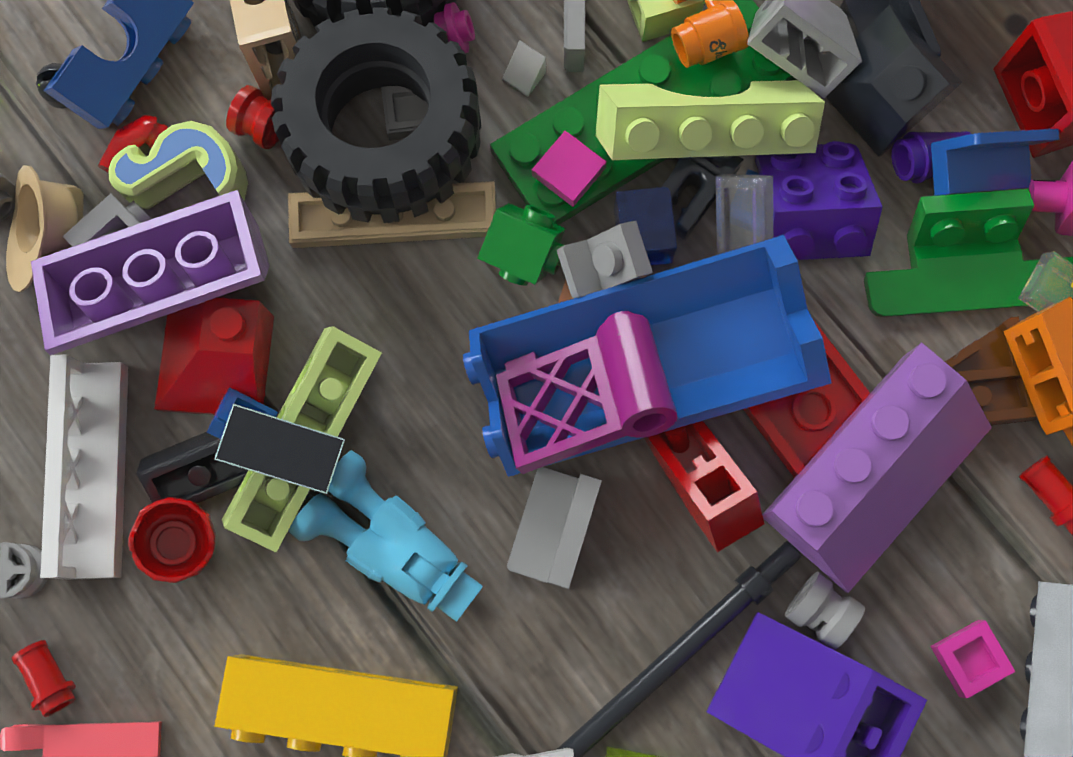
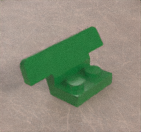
M1029 189L924 196L920 198L907 233L911 269L866 272L864 287L868 307L874 315L879 317L1052 305L1073 296V288L1071 287L1073 281V257L1023 260L1018 238L1034 207Z

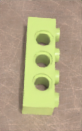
M334 326L324 328L277 418L338 437L382 352ZM248 470L222 518L224 528L277 553L310 489Z

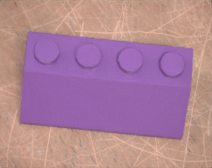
M235 190L31 261L45 351L51 356L264 281L270 265L259 226L239 191Z
M920 343L898 361L762 514L763 519L843 591L849 593L992 428L967 380L927 346Z

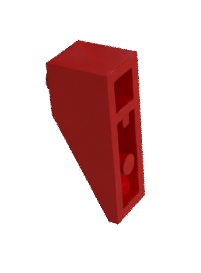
M704 421L644 437L687 510L717 552L765 524L756 489Z

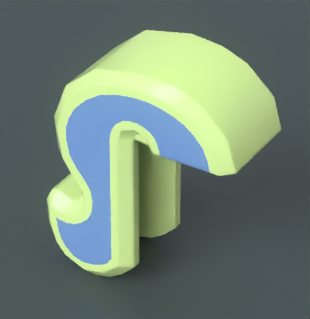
M194 121L171 125L158 135L148 156H145L136 145H129L115 155L109 166V181L111 185L129 203L134 200L142 209L147 210L204 174L207 175L220 196L238 190L243 200H245L248 186L246 171L229 143L212 126Z

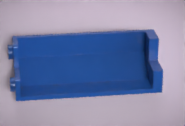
M784 235L469 330L470 352L463 354L464 366L471 384L480 383L488 401L490 425L482 428L487 451L491 458L500 457L508 477L520 474L521 472L516 469L496 375L506 371L505 363L534 352L540 358L596 336L598 328L609 316L617 312L629 311L634 314L643 315L649 321L678 417L675 424L668 430L832 383L823 338L807 308L799 264ZM590 358L571 364L562 380L581 388L592 369ZM533 379L515 386L517 402L530 407L544 383ZM598 387L594 391L596 395H599ZM556 389L543 413L561 421L575 396ZM588 402L574 427L586 432L607 424L603 408ZM520 413V417H521V421H522L525 415H523V414ZM537 421L526 440L528 452L546 447L556 429ZM625 436L555 463L641 438Z

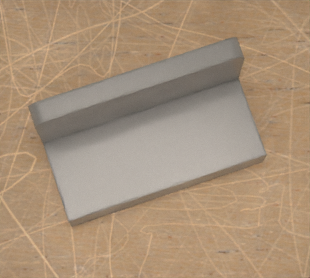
M544 467L538 468L507 563L508 570L568 590L602 480L583 474L576 478Z

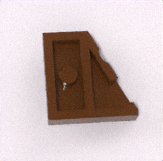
M1019 316L1010 317L997 328L980 339L975 340L945 361L967 380L991 426L1029 422L1037 419L1003 332L1019 323Z

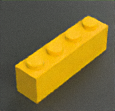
M244 654L227 656L214 727L231 729L230 738L241 742L264 743L266 735L288 738L286 747L300 751L319 752L322 743L343 746L342 755L345 757H377V752L400 755V757H447L458 686Z

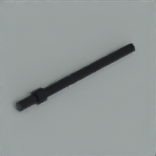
M786 541L756 569L753 566L747 568L734 580L737 586L556 750L571 748L573 749L574 757H583L752 602L755 605H759L774 591L771 585L802 558L801 553L789 541Z

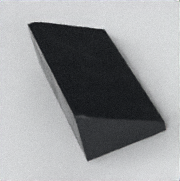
M204 432L144 457L140 460L136 474L152 503L168 497H174L198 504L240 486L248 470L215 460L214 458L221 439Z

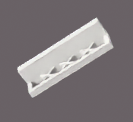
M67 354L50 356L40 578L71 580L121 578L128 393V366L122 362L82 363Z

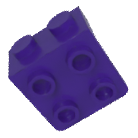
M832 141L826 144H817L816 153L756 155L755 163L769 204L764 241L784 235L797 260L871 256L883 206L859 148L856 145Z

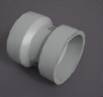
M816 572L797 592L785 612V617L799 627L808 626L810 629L815 630L818 642L836 650L854 631L864 614L865 607L852 596L841 597L833 589V583L821 573Z

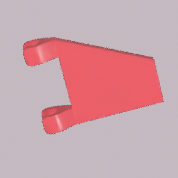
M162 721L16 724L1 730L0 749L3 751L43 749L42 757H160Z

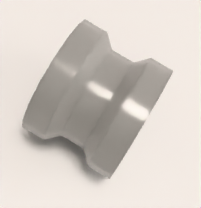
M0 543V598L23 599L32 597L41 591L48 578H40L42 552L40 549L26 544ZM17 574H22L18 579H14Z

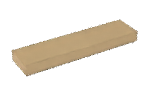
M495 182L452 184L454 194L444 203H439L435 198L427 203L429 212L415 218L412 210L399 213L400 221L383 223L381 215L372 214L371 221L368 223L353 220L347 207L344 213L338 215L324 206L321 197L313 198L308 192L288 193L289 243L292 248L486 237L496 211Z

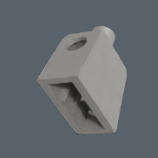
M765 0L755 14L748 38V45L823 98L862 62L847 15L830 0Z

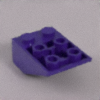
M756 612L706 712L784 757H900L927 699L875 670Z

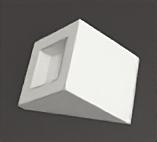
M519 40L502 80L528 97L546 74V57Z

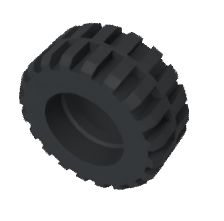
M374 7L373 14L360 15L359 9L343 13L345 19L333 24L329 18L315 26L317 34L311 39L304 35L292 47L295 58L293 60L289 58L283 60L277 72L281 85L277 84L272 89L271 105L275 111L272 121L275 133L295 175L299 177L303 187L313 198L321 197L327 209L339 215L344 213L347 207L353 220L368 223L371 221L372 214L381 215L383 223L400 221L399 213L412 210L415 218L429 212L428 202L436 198L439 203H444L454 194L453 180L458 183H463L472 170L470 159L478 156L480 148L479 130L482 127L477 84L473 69L467 66L466 54L457 42H448L447 32L431 22L424 27L422 26L421 16L408 11H402L400 17L392 15L390 8ZM384 86H401L411 90L413 94L423 101L425 100L428 104L427 113L420 125L409 136L389 146L379 148L357 147L339 140L332 134L335 119L346 103L355 96L371 89Z

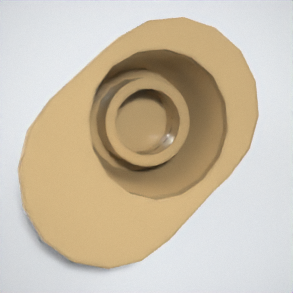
M23 165L19 170L16 180L15 210L6 251L8 281L13 290L23 292L29 288L33 281L31 261L72 247L63 235L83 218V193L80 188L74 185L41 181L33 167Z

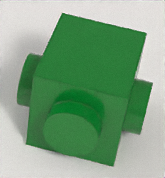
M508 203L496 209L477 259L499 268V275L511 283L527 286L530 282L536 285L547 273L555 275L561 263L557 250L564 246L560 241L566 228L553 223L555 216L542 208L526 205L522 209Z

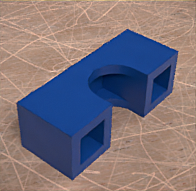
M107 0L102 9L115 18L122 25L126 33L127 46L123 56L118 61H108L98 57L81 45L71 51L44 89V92L97 129L107 128L111 123L119 126L135 105V101L130 98V95L140 81L147 85L163 65L164 61L158 57L168 41L176 44L189 28L191 20L186 14L194 2L192 0Z

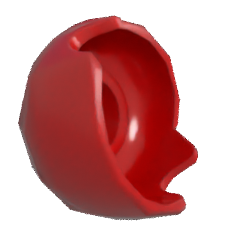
M168 497L155 501L139 511L129 534V550L132 552V558L137 568L152 580L179 583L198 575L208 564L214 553L216 532L210 515L195 502Z

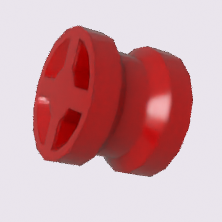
M252 85L242 87L232 100L227 113L226 126L229 132L237 136L249 135L253 138L254 143L263 149H270L279 141L272 121L275 111L271 105V100L265 98L262 91Z

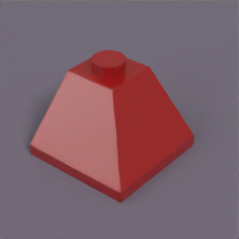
M213 298L167 314L154 409L164 412L215 415L229 388L264 404L274 315L258 300Z

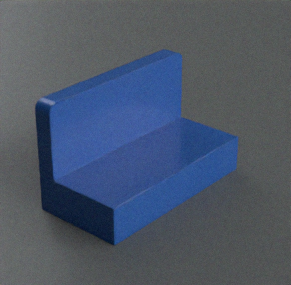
M1059 129L974 133L932 142L931 152L935 196L1029 188L1031 182L1029 145L1060 140Z

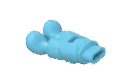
M350 450L337 463L328 492L337 499L346 501L371 520L369 529H364L347 516L324 493H319L298 513L288 532L299 541H309L319 535L337 539L349 547L346 552V561L368 576L369 579L380 583L383 581L420 604L425 605L429 601L427 609L433 612L438 607L457 622L483 586L464 572L468 565L464 562H458L456 555L425 526L426 522L418 512H415L396 495L384 501L371 488L365 476L366 463L363 457Z

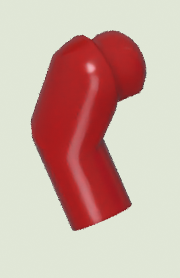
M143 115L121 127L114 134L98 167L109 173L110 163L118 152L129 145H136L140 148L143 144H146L152 148L158 135L169 127L158 123L157 117Z

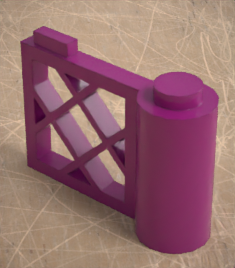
M621 311L609 316L598 328L596 336L540 358L534 352L505 363L506 371L496 375L516 469L522 474L625 436L641 438L657 435L668 430L675 424L678 418L649 321L643 315L634 314L629 311ZM590 358L592 369L581 388L562 380L571 364ZM533 379L543 382L544 385L530 407L517 402L515 386ZM596 387H598L599 395L594 394ZM556 389L575 396L561 421L543 413ZM588 402L603 408L607 424L586 432L574 427ZM520 413L523 414V415H525L522 421H521ZM537 421L556 429L546 447L528 452L526 440Z

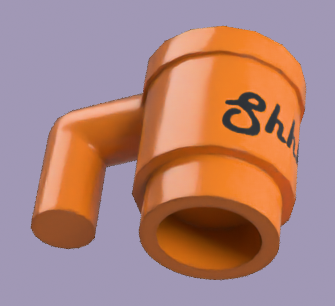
M673 0V1H674V3L677 5V4L682 3V2H684V1H686V0ZM704 0L707 6L706 10L685 18L683 24L671 29L674 48L681 63L686 68L698 63L705 65L748 47L749 35L747 26L739 7L733 0Z

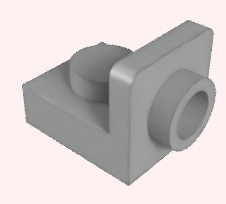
M110 193L64 234L63 237L73 247L149 221L151 218L134 200L125 207Z
M636 221L619 224L590 239L567 244L557 250L572 298H580L587 294L627 283L653 273Z

